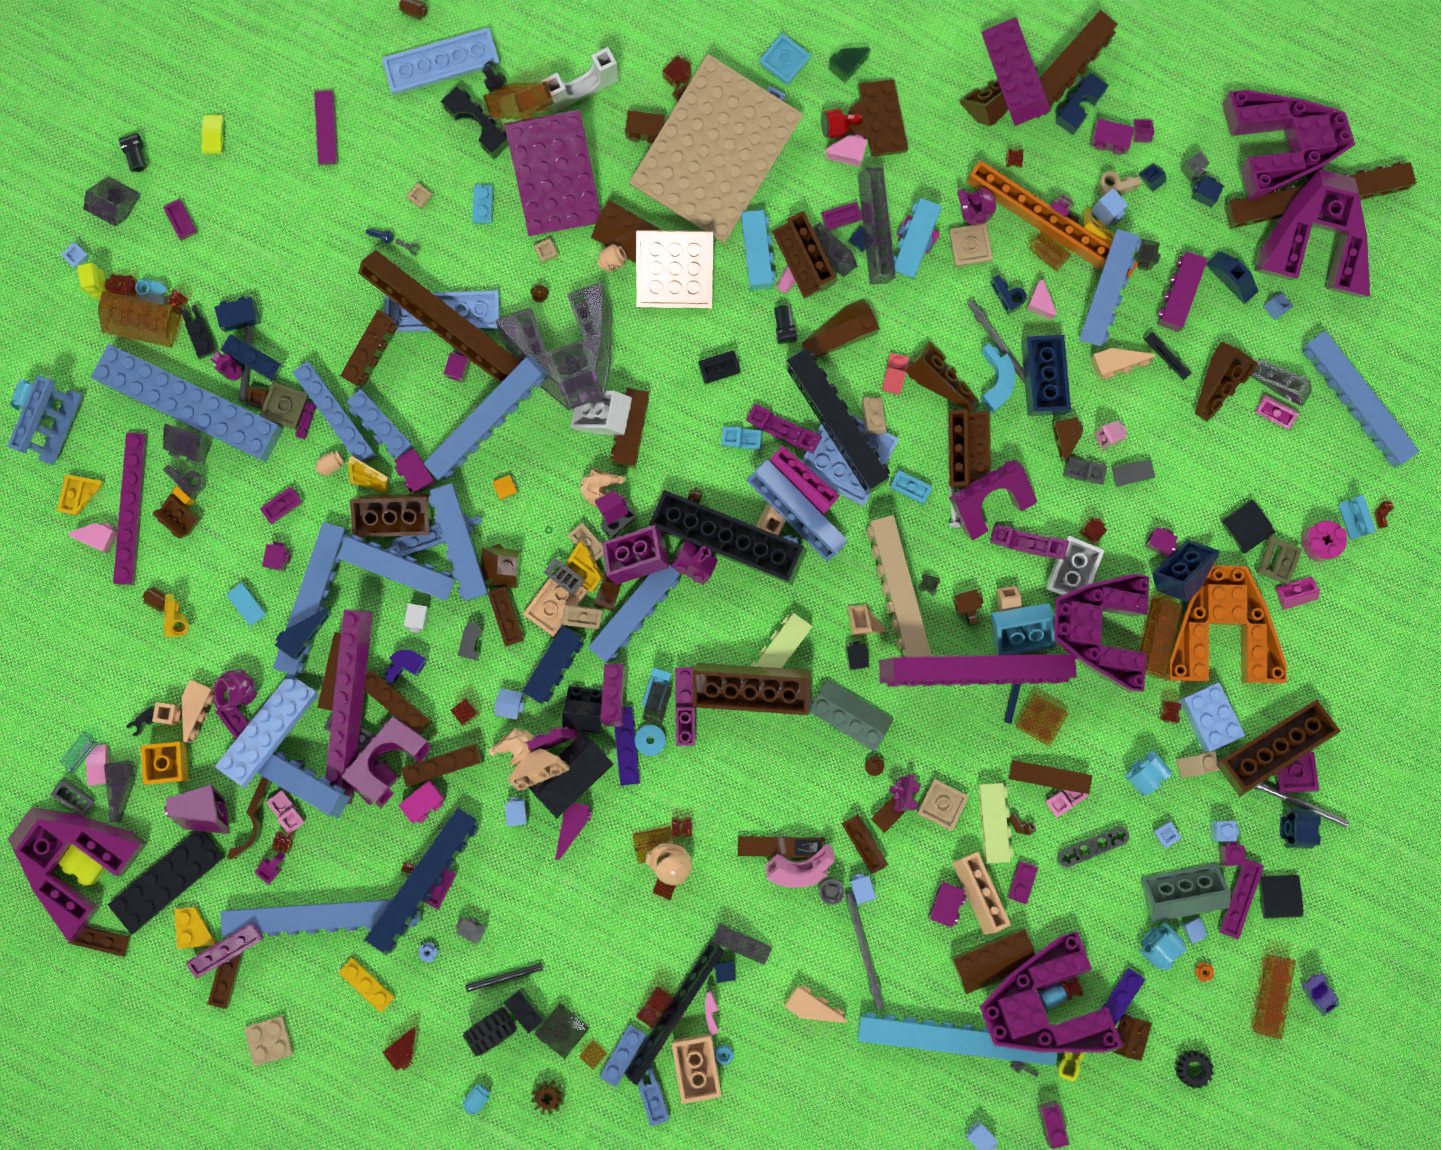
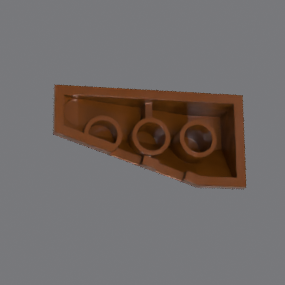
M998 80L988 82V87L982 90L977 88L959 100L960 104L977 123L987 126L996 124L1008 111Z
M862 299L845 306L804 340L801 345L803 349L806 348L808 352L812 351L815 357L818 358L878 334L880 328L873 311L866 301Z
M929 340L909 362L905 372L919 385L972 412L979 400L965 382L959 381L955 368L950 369L944 361L947 359L945 355Z
M1221 341L1211 358L1195 415L1208 422L1223 406V401L1228 396L1232 397L1236 393L1235 388L1240 383L1244 384L1248 380L1258 363L1238 348Z

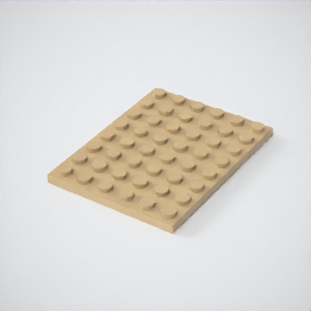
M707 54L631 178L629 185L701 230L713 231V237L725 244L740 220L741 213L745 212L804 114Z

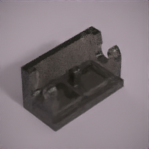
M652 682L642 716L643 720L660 725L663 724L673 687Z

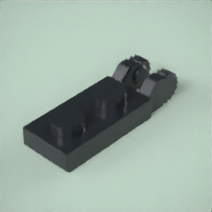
M194 304L192 305V311L197 319L191 321L189 313L185 308L181 310V314L197 357L202 359L215 354L217 349L205 319L202 317L198 306Z

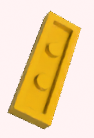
M354 957L338 972L380 1013L396 998Z

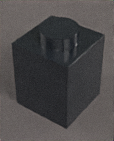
M860 641L849 643V646L845 648L849 671L868 668L869 661L866 644H861Z

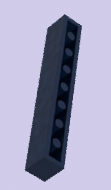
M457 808L364 941L386 956L396 949L398 945L396 942L400 936L403 937L410 928L408 925L412 919L415 920L420 915V908L424 902H429L433 896L432 891L434 888L441 885L446 871L453 868L458 854H462L465 851L470 837H474L479 831L478 826L480 824L476 819Z

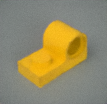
M165 594L164 636H184L189 630L187 617L185 614L178 612V601H175L174 595ZM177 622L183 623L181 626H174Z

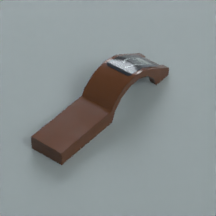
M263 776L246 812L253 823L252 836L245 845L230 848L226 857L230 860L233 858L237 859L254 846L261 836L262 823L259 812L272 785V781Z
M738 836L737 856L775 857L779 854L783 857H813L822 849V841H825V837Z

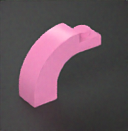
M826 844L813 857L805 861H791L777 854L765 865L766 878L777 885L790 888L807 887L816 884L828 876L827 867H830L835 861L833 847Z

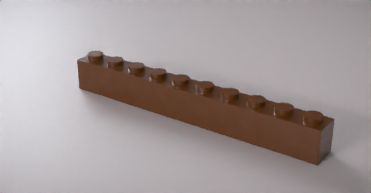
M1403 161L1392 164L1390 167L1382 165L1374 168L1372 171L1364 169L1356 172L1354 175H1349V173L1343 174L1355 178L1360 200L1409 190L1417 184L1411 162L1403 163ZM1308 182L1296 188L1293 185L1284 188L1282 191L1277 192V190H1274L1249 202L1248 197L1242 200L1241 198L1230 200L1224 208L1229 228L1234 229L1281 218L1291 201Z
M377 250L361 261L358 271L359 275L500 384L521 363L519 359L515 358Z

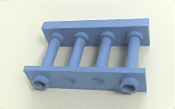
M37 375L7 447L25 454L30 449L40 454L38 460L54 465L83 395L67 390L66 394L54 389L56 382ZM50 396L62 401L59 411L46 406ZM43 413L55 418L51 429L38 424ZM35 431L48 436L44 447L31 442Z

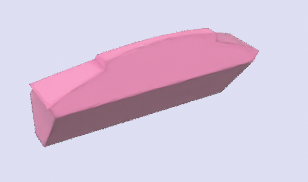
M788 266L776 285V288L782 293H787L791 290L796 282Z

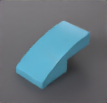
M723 426L721 445L740 449L761 450L763 431Z
M242 582L226 593L250 626L266 615V612Z

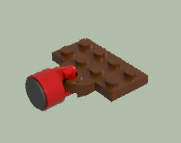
M895 79L859 83L857 88L860 102L855 103L847 115L843 116L840 108L824 110L821 114V129L826 139L843 137L845 132L860 135L864 139H868L871 157L907 153L909 150Z

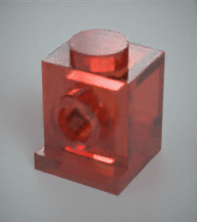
M110 274V279H106L105 288L114 297L135 299V285L138 280L132 275Z
M1090 518L1079 533L1092 544H1095L1101 539L1107 529L1101 520Z

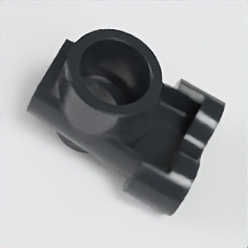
M492 60L486 62L482 69L486 76V79H484L485 86L490 93L495 91L500 93L505 90L507 79L502 72H498Z

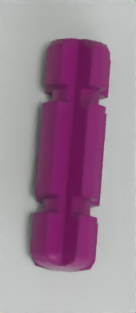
M307 402L305 404V412L302 413L298 424L299 429L295 433L297 438L306 439L308 432L306 431L310 428L313 419L312 413H315L316 405Z

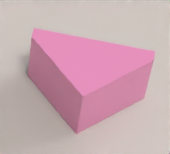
M1040 280L1026 310L1052 320L1056 317L1057 312L1044 280Z

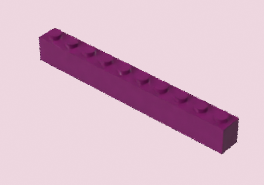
M344 609L325 775V778L331 781L329 785L333 787L337 785L345 789L344 793L350 796L347 805L352 804L353 788L341 776L344 774L345 769L351 766L357 758L373 611L362 609Z

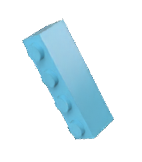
M920 198L919 202L915 201L912 209L914 216L912 220L908 219L905 227L907 231L906 237H902L898 248L901 250L898 256H894L891 266L894 267V272L915 279L941 212V205Z
M764 210L742 212L741 220L750 290L772 288L773 282H776L775 270L771 271V264L774 263L773 252H769L768 247L771 245V235L767 234L766 227H769V218L765 216Z

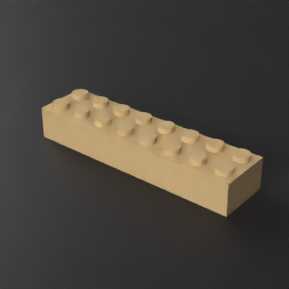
M894 515L873 520L869 523L866 534L868 540H872L871 553L873 559H877L878 562L876 571L878 577H882L881 590L883 596L886 595L888 599L886 609L888 614H892L893 633L896 632L898 640H896L897 649L902 651L903 657L932 656Z

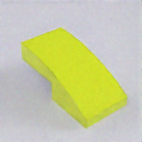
M204 115L202 126L203 154H222L224 142L222 135L223 115Z

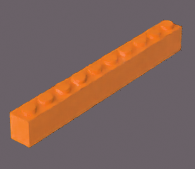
M981 160L977 163L966 183L979 190V187L988 189L993 193L998 204L1103 271L1111 245L1067 216L1064 217L1052 209L1050 205ZM1134 262L1132 270L1128 269L1126 277H1130L1138 265L1137 262Z

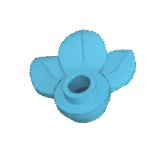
M149 279L139 280L135 285V290L138 294L135 303L139 312L145 314L150 307L157 311H163L165 301L162 295L167 292L165 285L159 281L152 282Z

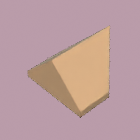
M867 604L848 606L851 636L888 632L867 608Z

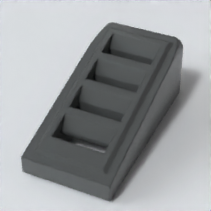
M557 558L543 572L572 596H575L586 582ZM558 564L560 567L554 573V575H552L551 571ZM564 569L565 573L560 579H557L556 577ZM568 574H571L572 576L564 584L563 580L567 577ZM576 578V583L570 589L568 586Z
M65 777L62 778L50 794V796L83 817L96 801ZM65 786L67 790L62 795L60 791ZM70 791H73L74 794L70 799H67L66 796ZM79 795L80 799L74 804L73 800ZM85 799L87 803L80 809L79 805Z

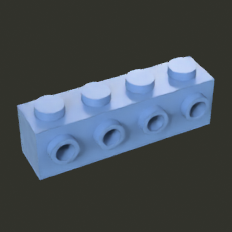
M361 389L346 401L350 405L348 410L355 417L359 415L363 419L360 423L368 431L372 429L376 433L373 437L380 444L384 442L387 445L386 451L393 459L396 456H402L413 448L415 449Z

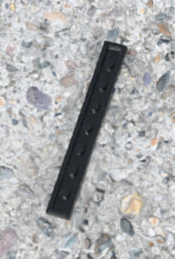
M709 941L625 1071L624 1075L633 1084L638 1086L725 950L714 941Z

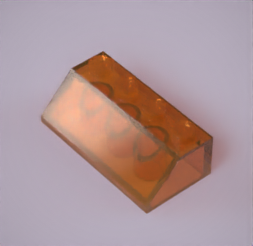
M102 291L98 305V314L103 333L172 348L182 313L180 310L170 305Z

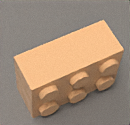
M711 1033L672 1040L682 1104L721 1097Z

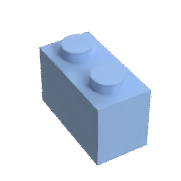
M1113 188L1097 202L1091 212L1106 227L1110 225L1115 226L1126 214L1124 210L1128 204Z

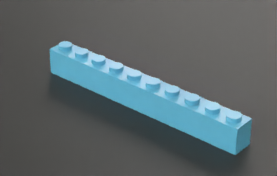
M865 1012V1015L859 1016L857 1039L860 1042L1056 1066L1057 1052H1033L994 1046L989 1031L985 1026L981 1030L974 1029V1025L969 1024L957 1027L955 1023L943 1022V1025L935 1024L934 1020L923 1019V1022H916V1018L904 1017V1020L896 1019V1016L885 1014L884 1017H876L877 1014L872 1012Z

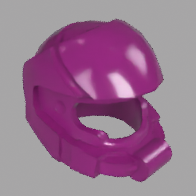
M979 187V190L975 193L966 192L964 189L958 190L957 195L964 222L976 226L985 224L992 218L996 210V200L991 191Z
M243 669L227 671L216 680L213 687V702L218 711H231L239 703L246 706L257 696V686L254 678ZM226 688L228 689V693H229V701H228V702L226 701L225 696H224V692L226 691Z

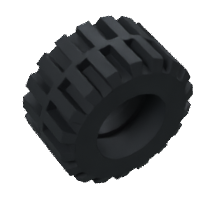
M499 1008L467 1029L463 1034V1038L473 1054L481 1056L514 1034L517 1026L506 1008Z

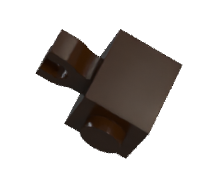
M977 589L954 595L952 599L957 616L966 613L969 626L977 624L978 620L975 610L981 609V604L984 603L981 593H978Z

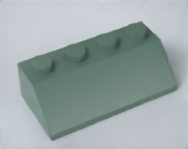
M829 679L826 680L812 703L810 714L873 752H876L893 721L892 717Z
M1217 863L1141 877L1146 907L1152 922L1230 907L1231 892Z

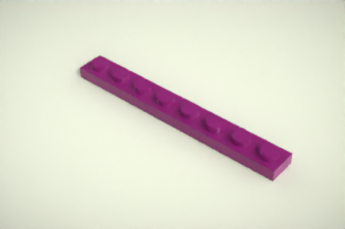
M126 433L113 584L135 585L147 434Z

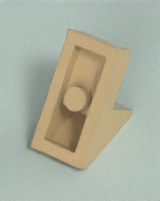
M1215 751L1176 759L1180 778L1204 775L1205 773L1220 770L1217 767L1218 760Z

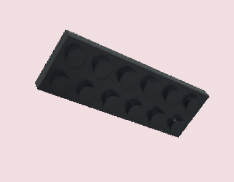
M195 831L112 900L108 906L130 934L133 935L221 862L225 856L204 831Z

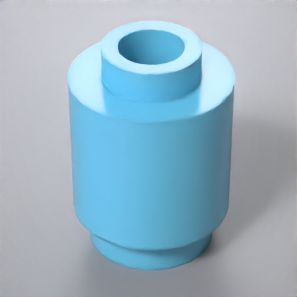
M1054 984L1038 992L1043 1008L1045 1007L1046 1010L1064 1003V1000L1068 998L1061 984L1057 986Z
M478 1083L462 1102L465 1105L463 1109L471 1115L474 1113L479 1114L489 1100L491 1092Z

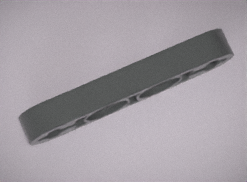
M1115 827L1059 851L1057 862L1064 867L1076 865L1124 845L1129 840V832L1125 828ZM1117 831L1124 833L1122 841L1120 839L1112 840L1114 845H1112L1111 839L1107 836L1108 834H1110V837L1117 836ZM1099 838H1104L1107 841V846L1104 849H1100L1097 846ZM1082 845H1086L1089 848V853L1086 856H1081L1079 853V848ZM1072 849H1074L1075 855L1079 858L1076 860V857H1071L1068 859L1069 863L1062 861L1064 853L1066 855L1074 854Z

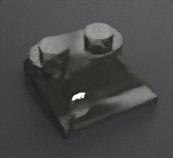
M560 1002L535 1032V1035L542 1043L548 1045L565 1059L590 1027Z

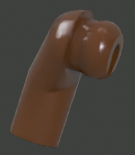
M1016 813L1009 816L1008 819L1017 833L1031 835L1036 831L1034 823L1021 822Z

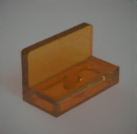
M1043 232L1034 239L1028 248L1029 251L1056 272L1059 271L1071 256L1067 250Z
M670 826L632 834L639 864L645 863L647 852L659 844L673 843ZM660 855L657 860L667 858L671 855Z

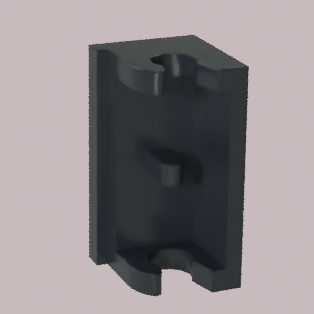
M735 350L698 361L704 385L740 374V366Z

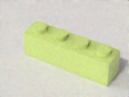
M795 613L792 616L787 615L781 623L784 627L780 632L778 630L774 632L770 638L772 640L770 646L767 647L765 645L758 654L761 658L757 663L753 661L750 666L782 668L811 630L812 626Z
M1003 783L977 785L984 863L1010 862V857H1013L1012 845L1009 846L1008 838H1011V828L1007 826L1009 807L1005 806V799L1008 798L1007 787H1004Z

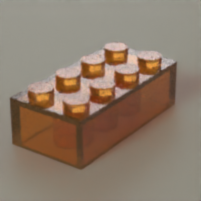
M546 81L513 82L483 95L490 116L498 117V119H528L532 117V113L536 111L538 113L544 112L549 109L548 106L554 104Z

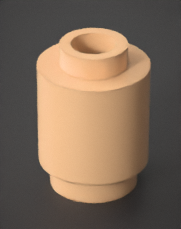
M335 451L316 460L317 465L315 467L320 475L324 474L327 477L341 469L345 461L340 453Z

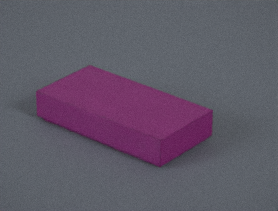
M180 199L163 207L181 241L198 233Z
M857 202L821 213L827 232L860 222L863 219Z

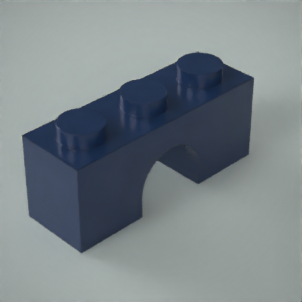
M1092 73L1087 78L1083 76L1077 85L1079 87L1077 92L1072 91L1066 100L1069 102L1067 106H1062L1057 112L1056 116H1058L1056 124L1074 136L1088 115L1081 110L1079 103L1088 102L1095 107L1109 85Z
M232 334L229 335L221 348L222 353L228 354L235 361L246 365L271 382L275 381L283 368L279 362Z

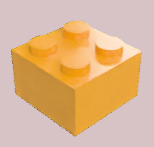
M186 742L141 745L143 785L189 781Z

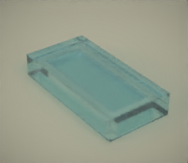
M84 731L63 756L60 763L68 772L74 774L98 742L88 732Z

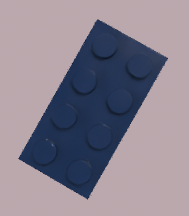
M1065 336L1026 337L1021 342L1028 416L1066 414L1071 410Z

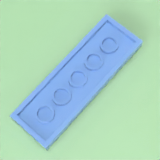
M489 28L382 58L393 95L482 70L484 68L483 65L490 60L493 61L495 66L500 65Z
M499 291L432 293L479 330L500 329ZM385 295V313L400 321L395 333L432 331Z
M288 674L216 764L215 768L245 789L319 694L291 674Z

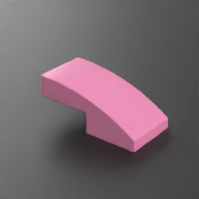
M107 744L87 747L86 772L88 786L110 783L107 765L110 763Z
M283 789L266 800V803L275 813L277 820L288 834L305 823L303 817Z
M1060 790L1045 802L1057 818L1087 798L1089 794Z
M708 990L706 993L705 1010L711 1035L719 1032L712 1015L713 1012L718 1011V1006L711 990Z

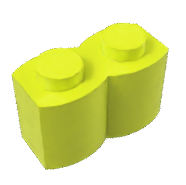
M93 263L77 266L80 287L83 292H86L93 299H102L108 295L105 272L102 269H98V266Z
M71 844L59 862L62 866V871L69 875L74 874L78 877L77 881L85 886L95 885L105 871L103 866L73 844Z
M1063 1053L1064 1056L1060 1059L1057 1068L1059 1077L1074 1082L1080 1072L1079 1062L1083 1059L1085 1053Z

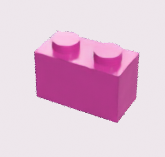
M428 781L398 806L412 824L417 822L421 824L429 817L427 814L430 811L434 810L436 812L444 805L443 801L446 798L433 781Z

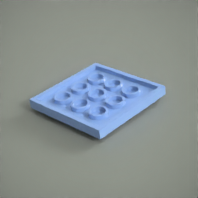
M855 417L859 423L858 429L866 434L864 421ZM821 424L816 434L822 436V439L814 454L806 452L801 462L836 493L864 507L870 494H866ZM887 432L885 434H866L869 438V446L871 449L875 448L880 456L878 458L882 465H886L899 439Z

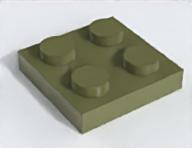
M272 381L259 416L273 423L297 430L309 395Z

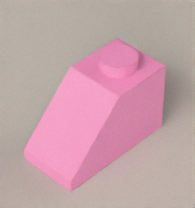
M849 135L828 147L825 159L861 167L867 139L860 135Z
M1119 421L1106 424L1094 433L1102 451L1127 438V431L1123 424L1120 425Z
M103 522L102 525L93 523L70 532L68 536L109 554L116 541L117 532L113 531L114 526Z

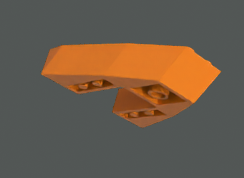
M1213 565L1200 590L1192 597L1188 605L1165 681H1209V625L1241 626V683H1287V663L1267 605L1248 567Z

